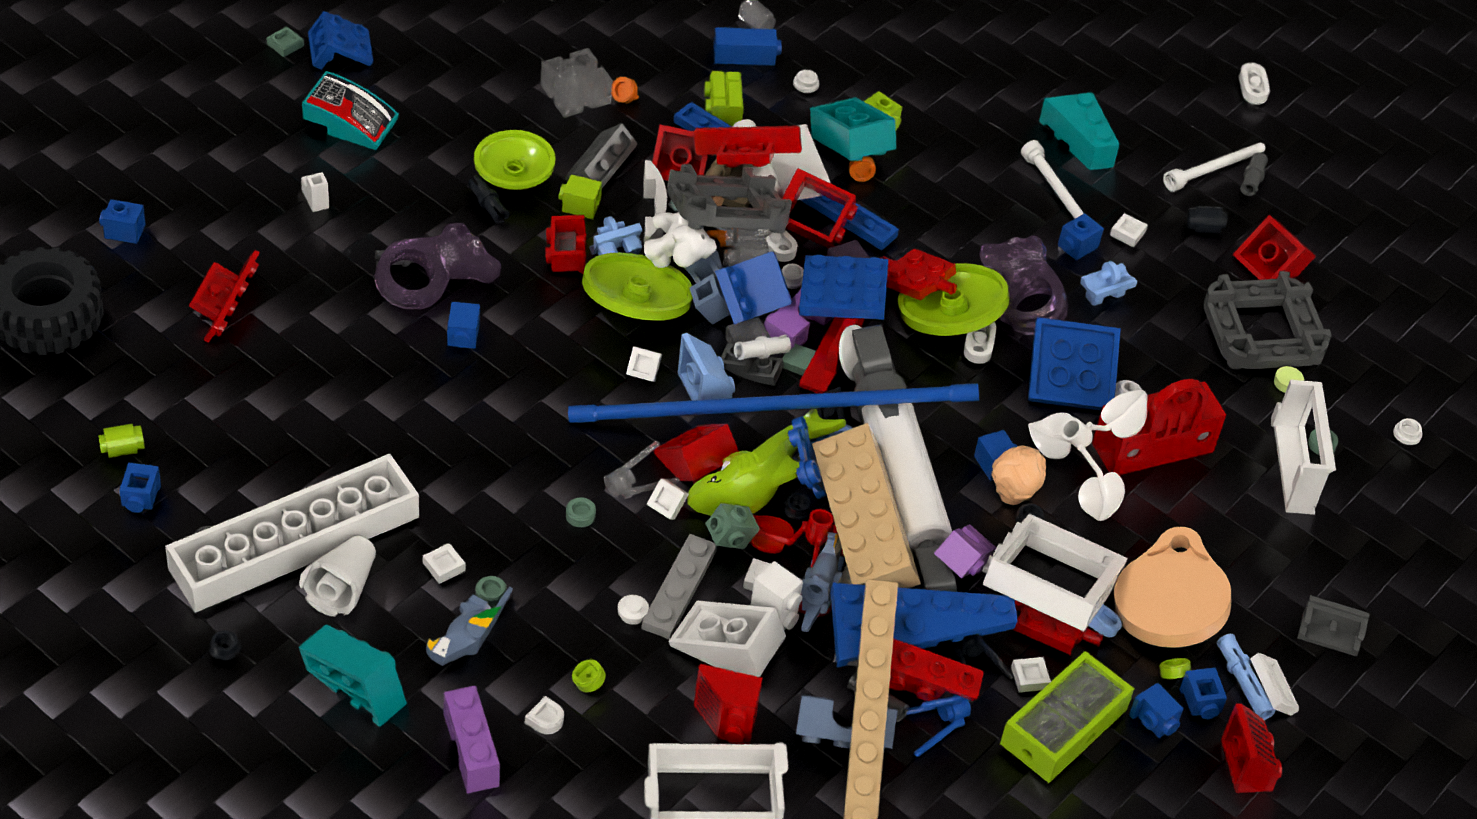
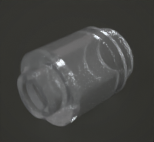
M746 0L741 4L739 18L750 28L772 29L774 27L775 18H773L772 12L758 0Z

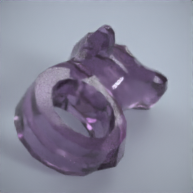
M450 223L445 226L442 234L438 236L405 239L389 245L382 253L375 271L376 288L392 305L403 309L421 310L432 306L440 299L447 287L449 278L476 279L483 283H492L500 276L501 264L498 259L487 252L481 240L470 233L464 223ZM401 260H410L418 263L428 274L429 284L419 290L405 289L393 280L390 274V266Z
M1030 236L1029 238L1014 237L1001 244L985 243L981 246L979 256L983 266L1001 274L1008 285L1009 305L1006 311L999 317L1001 321L1010 325L1016 332L1034 335L1037 317L1061 321L1065 319L1069 306L1067 295L1058 276L1047 264V249L1038 236ZM1043 293L1051 296L1049 302L1041 309L1033 312L1016 310L1020 301L1027 296Z

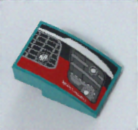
M328 71L323 74L302 102L303 119L327 126V134L374 150H377L399 118V113L372 92Z

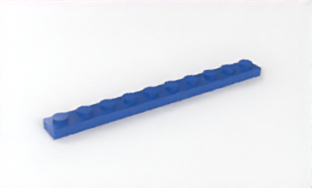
M692 102L674 114V123L689 131H694L695 128L731 127ZM825 196L800 200L834 222L837 221L844 208V205ZM856 203L858 206L856 215L852 221L847 220L844 228L882 251L898 237L899 229Z

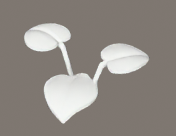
M1144 390L1129 391L1111 399L1101 412V418L1107 424L1104 426L1095 425L1091 422L1085 425L1079 419L1067 413H1056L1040 421L1028 424L1034 444L1046 457L1054 460L1064 458L1069 454L1072 444L1077 447L1097 473V477L1087 479L1082 484L1078 496L1082 509L1098 521L1106 520L1117 511L1124 498L1125 486L1122 478L1115 472H1109L1103 476L1101 469L1088 453L1086 447L1092 442V430L1107 432L1112 429L1113 434L1119 438H1128L1138 433L1144 426L1147 418V393Z

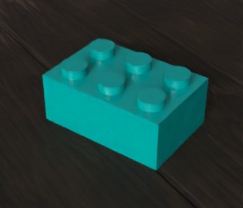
M856 97L810 108L812 138L836 153L843 155L850 161H860L864 156L884 155L886 151L896 149L895 118Z

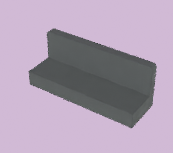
M623 124L602 131L566 174L565 180L568 182L572 174L600 181L603 188L636 147L637 142Z

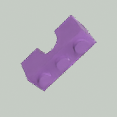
M800 288L799 292L791 298L792 304L782 307L775 313L772 312L767 316L764 322V336L772 338L787 335L792 349L795 343L802 346L807 342L810 322L806 319L814 320L825 326L834 317L799 316Z
M969 524L964 526L962 530H953L934 554L957 575L963 578L969 574L974 576L976 573L979 574L983 571L989 555L993 556L992 553L996 550V547Z
M476 685L444 692V717L451 740L456 739L459 753V768L467 793L499 787L500 764Z

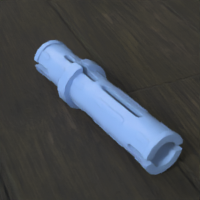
M1234 634L1222 636L1217 640L1216 644L1227 661L1226 667L1229 673L1234 674L1255 714L1264 720L1270 718L1275 714L1276 710L1273 709L1261 683L1252 670L1249 656L1243 653Z

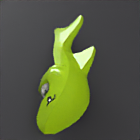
M811 409L803 416L808 426L810 440L834 433L846 425L845 419L828 420L820 418L817 409ZM792 425L770 437L752 452L739 451L723 459L721 471L708 474L694 483L688 492L687 504L695 511L710 516L721 503L749 507L752 514L764 507L772 499L779 485L798 477L796 468L799 467V462L791 459L798 446L794 448L788 436V431L793 429Z

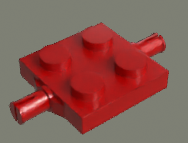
M912 249L902 258L895 261L885 256L880 258L888 259L887 288L920 301L936 291L941 290L953 295L957 290L955 283L947 281L957 273L954 263L917 249Z
M1015 600L1016 610L1019 611V618L1017 619L1018 622L1014 631L1069 655L1075 645L1081 642L1082 639L1097 647L1100 646L1104 635L1088 628L1085 631L1079 630Z

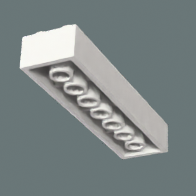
M387 454L166 545L168 569L196 613L309 565L351 537L362 536L370 539L419 518V494L391 454Z

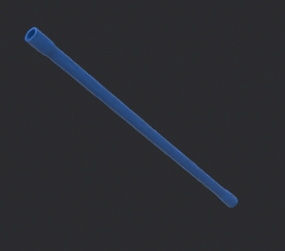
M978 383L955 384L945 387L601 406L594 404L568 406L569 423H583L611 419L940 401L967 402L979 401Z

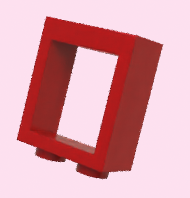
M797 168L781 198L792 201L790 214L804 187L844 205V208L829 237L789 218L786 229L832 250L835 243H841L846 233L844 226L847 220L852 221L858 210L856 195Z

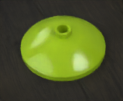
M505 130L487 136L478 144L474 154V164L479 175L487 182L503 189L523 190L537 186L550 177L555 167V153L551 145L536 134L522 130Z

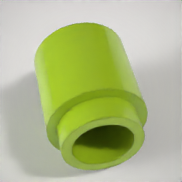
M133 424L103 428L104 435H98L101 453L107 452L108 458L138 453L137 450L145 449L141 425L133 426Z

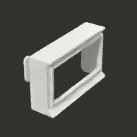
M1290 380L1282 403H1276L1271 417V427H1274L1285 509L1289 513L1315 515V507L1328 475L1336 470L1322 382ZM1311 408H1313L1321 464H1310L1305 424Z
M776 743L775 745L650 744L648 755L649 777L645 779V804L650 808V819H783L782 774L788 770L787 748L783 743ZM657 773H769L772 812H658Z

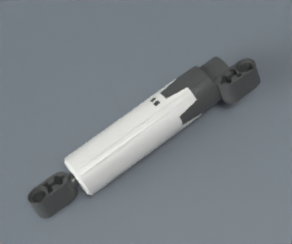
M881 324L852 330L854 347L859 361L854 366L852 372L856 384L854 392L907 389L904 378L896 373ZM912 403L856 406L861 424H869L878 442L922 589L957 592L953 570L934 554L952 533V528Z

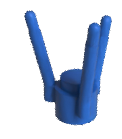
M954 694L908 708L906 715L938 709L941 719L951 722V724L914 752L916 757L930 749L954 729L965 725L963 718L968 717L971 713V706L967 698Z

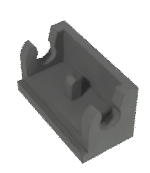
M1310 595L1302 615L1297 638L1357 656L1361 641L1364 640L1370 613Z

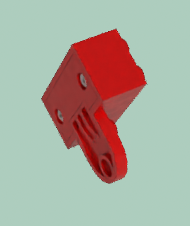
M1183 379L1170 384L1158 393L1147 395V418L1144 426L1138 433L1128 438H1119L1113 434L1112 429L1107 432L1096 430L1092 444L1107 470L1122 475L1214 452L1227 414L1206 382H1199L1195 379ZM1100 414L1099 421H1098V424H1097V425H1102V426L1107 425V424L1102 420L1101 414Z

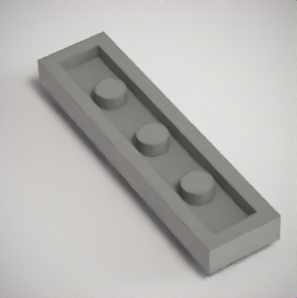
M689 534L652 602L648 613L645 615L641 629L670 640L717 552V546L714 542Z

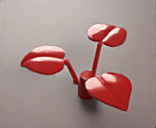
M823 509L813 510L810 513L808 522L803 521L802 526L795 534L791 524L781 518L753 515L760 530L750 541V544L766 553H780L784 549V545H793L805 532L808 542L815 545L811 567H813L819 556L820 546L828 539V533H837V529L833 525V515ZM801 601V603L799 604L798 611L803 614H806V611L802 610ZM832 603L829 606L826 614L820 613L818 617H822L830 613L832 610Z

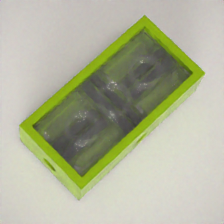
M1085 651L1006 722L1000 744L1050 783L1127 711L1134 688Z

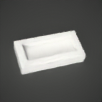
M1260 653L1250 658L1273 709L1290 716L1299 711V706L1277 660Z

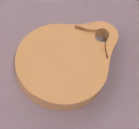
M1173 527L1166 530L1148 551L1122 570L1114 587L1115 612L1120 617L1124 629L1143 642L1172 648L1191 646L1209 639L1225 625L1231 611V586L1226 574L1206 551L1199 534L1191 528ZM1182 547L1187 550L1184 552H1177L1174 549Z

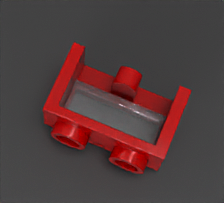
M551 216V227L546 228L547 244H551V247H546L545 249L546 264L552 265V272L578 271L583 274L586 266L587 249L585 216Z

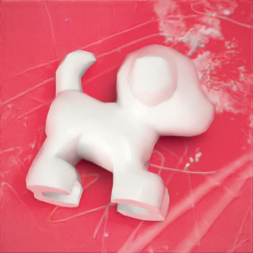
M660 212L655 214L653 217L655 228H662L666 234L661 238L650 239L644 243L646 257L657 268L669 266L671 256H673L674 262L678 266L686 268L701 258L707 259L717 248L714 239L710 238L703 229L690 228L688 221L679 212Z

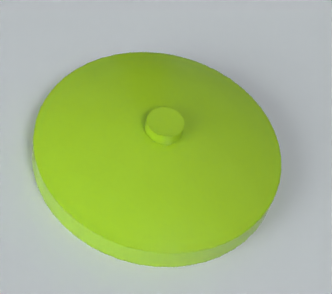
M607 253L591 259L584 269L582 284L586 293L598 304L615 313L636 319L660 321L680 317L691 307L693 298L690 291L692 284L689 279L671 265L664 268L655 267L653 262L644 255Z
M955 264L957 273L947 280L957 285V290L953 295L940 290L929 294L920 301L899 292L898 308L900 317L906 325L925 334L952 336L970 333L990 325L1006 311L1009 305L1007 282L1001 274L988 267L976 264Z

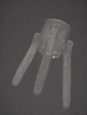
M658 441L645 448L624 466L604 476L605 486L614 497L622 494L627 499L634 494L656 488L658 482L632 488L635 478L630 469L656 449L660 444ZM677 477L672 479H666L673 484L679 483L680 479Z

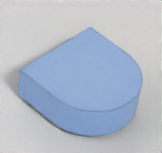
M1103 604L1088 626L1106 637H1114L1121 629L1122 622L1114 611Z

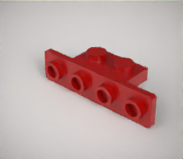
M799 126L695 128L694 130L696 154L716 155L717 165H725L727 167H738L741 164H752L754 167H762L771 163L775 153H800L802 150Z
M253 251L239 275L234 274L216 262H213L189 304V307L213 320L203 339L204 341L209 343L214 335L220 337L228 324L224 320L225 316L230 317L238 305V302L235 301L236 296L241 297L249 285L245 281L246 277L251 278L259 266V263L255 262L260 253L259 251Z
M834 317L799 382V387L817 394L828 391L841 366L839 357L841 335L844 329L850 325L862 327L864 319Z
M893 639L889 688L912 692L919 699L925 701L936 700L946 691L972 701L978 698L983 678L982 670Z

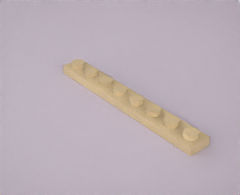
M868 579L865 582L843 819H877L898 590V583Z

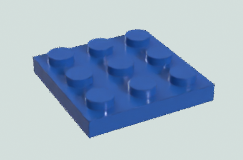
M805 255L799 316L884 320L888 259Z
M1037 317L1034 329L1028 401L1101 411L1103 405H1106L1111 399L1115 398L1121 328Z

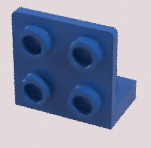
M323 11L308 32L313 67L322 70L326 63L333 59L335 52L371 66L373 56L368 29L360 24L344 20L338 15H332Z
M774 251L715 271L734 324L792 304L789 290Z

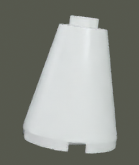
M354 536L308 565L301 574L299 582L300 588L302 589L304 586L308 594L305 597L307 602L317 611L328 616H336L338 613L349 614L358 603L376 555L374 545L362 536Z

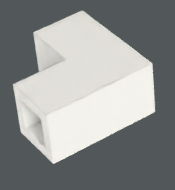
M323 172L301 177L302 191L312 212L328 209V182Z

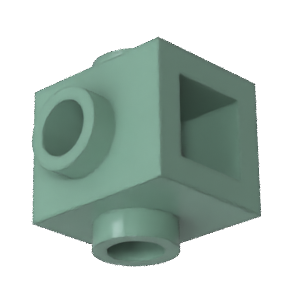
M721 503L705 523L712 536V540L716 546L745 549L760 530L750 508L740 505Z

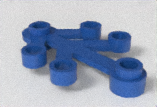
M804 417L795 418L792 420L793 429L788 431V436L794 448L798 446L800 455L799 467L796 468L798 479L802 485L806 484L809 489H813L817 499L826 497L827 494L812 444L829 438V434L810 440L808 426Z

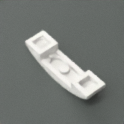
M645 160L644 198L654 199L655 214L666 212V187L656 166L650 160ZM645 217L644 243L650 239L661 238L664 230L662 228H655L653 217Z

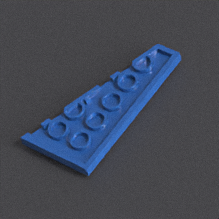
M832 584L831 602L837 668L847 666L850 661L858 660L865 585ZM898 588L893 639L924 649L937 646L938 642L961 641L964 636L973 634L983 636L1015 628L1018 622L1015 599L1004 595Z

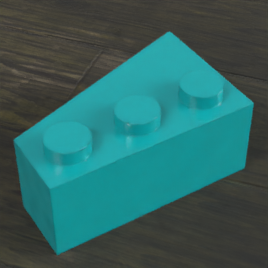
M1092 92L1044 98L1039 120L1042 125H1048L1055 132L1054 136L1058 140L1063 139L1070 146L1069 151L1089 170L1114 167L1120 144Z
M329 625L322 627L299 646L307 671L335 693L340 689L353 698L350 704L357 710L363 706L371 712L374 717L372 721L379 727L407 704L395 669V660L389 653L381 652L371 647L367 642L359 641L349 636L345 631L337 630Z

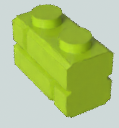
M712 71L709 82L705 81L704 97H709V99L705 100V111L733 126L738 121H741L743 117L741 74L739 72H727L725 74L724 71Z

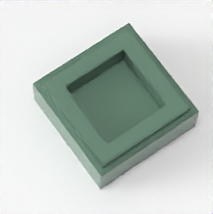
M286 26L268 36L267 45L285 57L303 47L304 39Z
M795 343V346L788 353H785L782 358L783 369L803 376L816 351Z

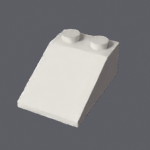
M696 601L668 642L671 647L714 667L760 677L785 639L786 634L776 608Z

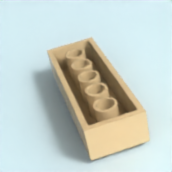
M869 424L860 425L813 443V449L852 584L865 585L866 579L898 583V588H911L921 584L879 445Z

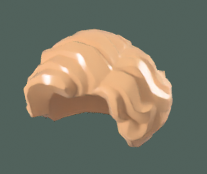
M1021 445L1008 449L994 461L992 465V478L995 482L996 492L1001 500L1010 505H1017L1029 500L1042 487L1046 476V459L1039 450Z

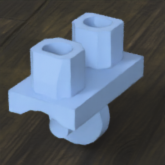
M612 216L604 218V226L597 228L598 235L593 238L594 244L589 247L592 255L618 253L616 248L622 246L626 253L639 254L642 249L639 238L642 232L640 223L625 227L623 221L616 223Z
M1108 261L1103 264L1102 270L1082 276L1080 283L1086 289L1085 297L1095 306L1102 303L1104 297L1110 295L1116 298L1124 296L1127 289L1136 287L1137 280L1128 274L1123 263L1116 265L1113 261Z

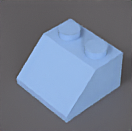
M688 333L682 334L678 375L692 400L732 398V393L735 392V384L732 377L727 376L722 358L715 354L711 345Z

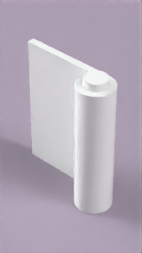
M745 119L738 121L732 127L757 126L752 120ZM806 124L798 125L801 130L802 142L800 153H775L771 163L762 167L743 164L746 168H753V175L755 176L773 175L776 178L775 190L780 198L784 195L797 168L831 183ZM804 187L798 200L823 195Z

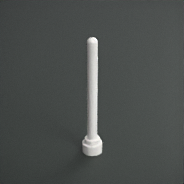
M1037 140L1026 143L1021 149V154L1025 160L1036 164L1074 219L1084 214L1044 159V149Z
M1257 143L1185 171L1179 169L1170 170L1164 174V184L1169 191H1177L1182 189L1188 180L1252 157L1255 153L1264 152L1265 145Z

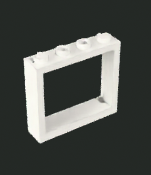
M1029 514L1022 523H1016L1012 533L1008 532L1003 544L999 543L993 556L989 555L987 563L983 567V572L987 574L982 585L1079 630L1085 631L1113 591L1116 580L1124 569L1128 558ZM1026 545L1096 577L1098 580L1086 597L1083 598L1011 565V563Z

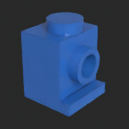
M128 463L119 490L121 506H125L134 513L142 512L143 509L152 510L157 492L161 488L159 466ZM136 477L148 478V480L136 479Z
M1216 668L1186 671L1180 686V692L1186 698L1191 715H1201L1203 719L1215 718L1222 712L1227 700Z
M1156 683L1135 697L1129 716L1132 719L1139 717L1143 725L1160 738L1163 735L1170 736L1179 728V720L1184 708L1159 683Z

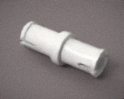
M787 335L772 338L760 336L752 341L736 342L734 354L738 360L753 357L765 359L772 354L788 353L791 349V342Z

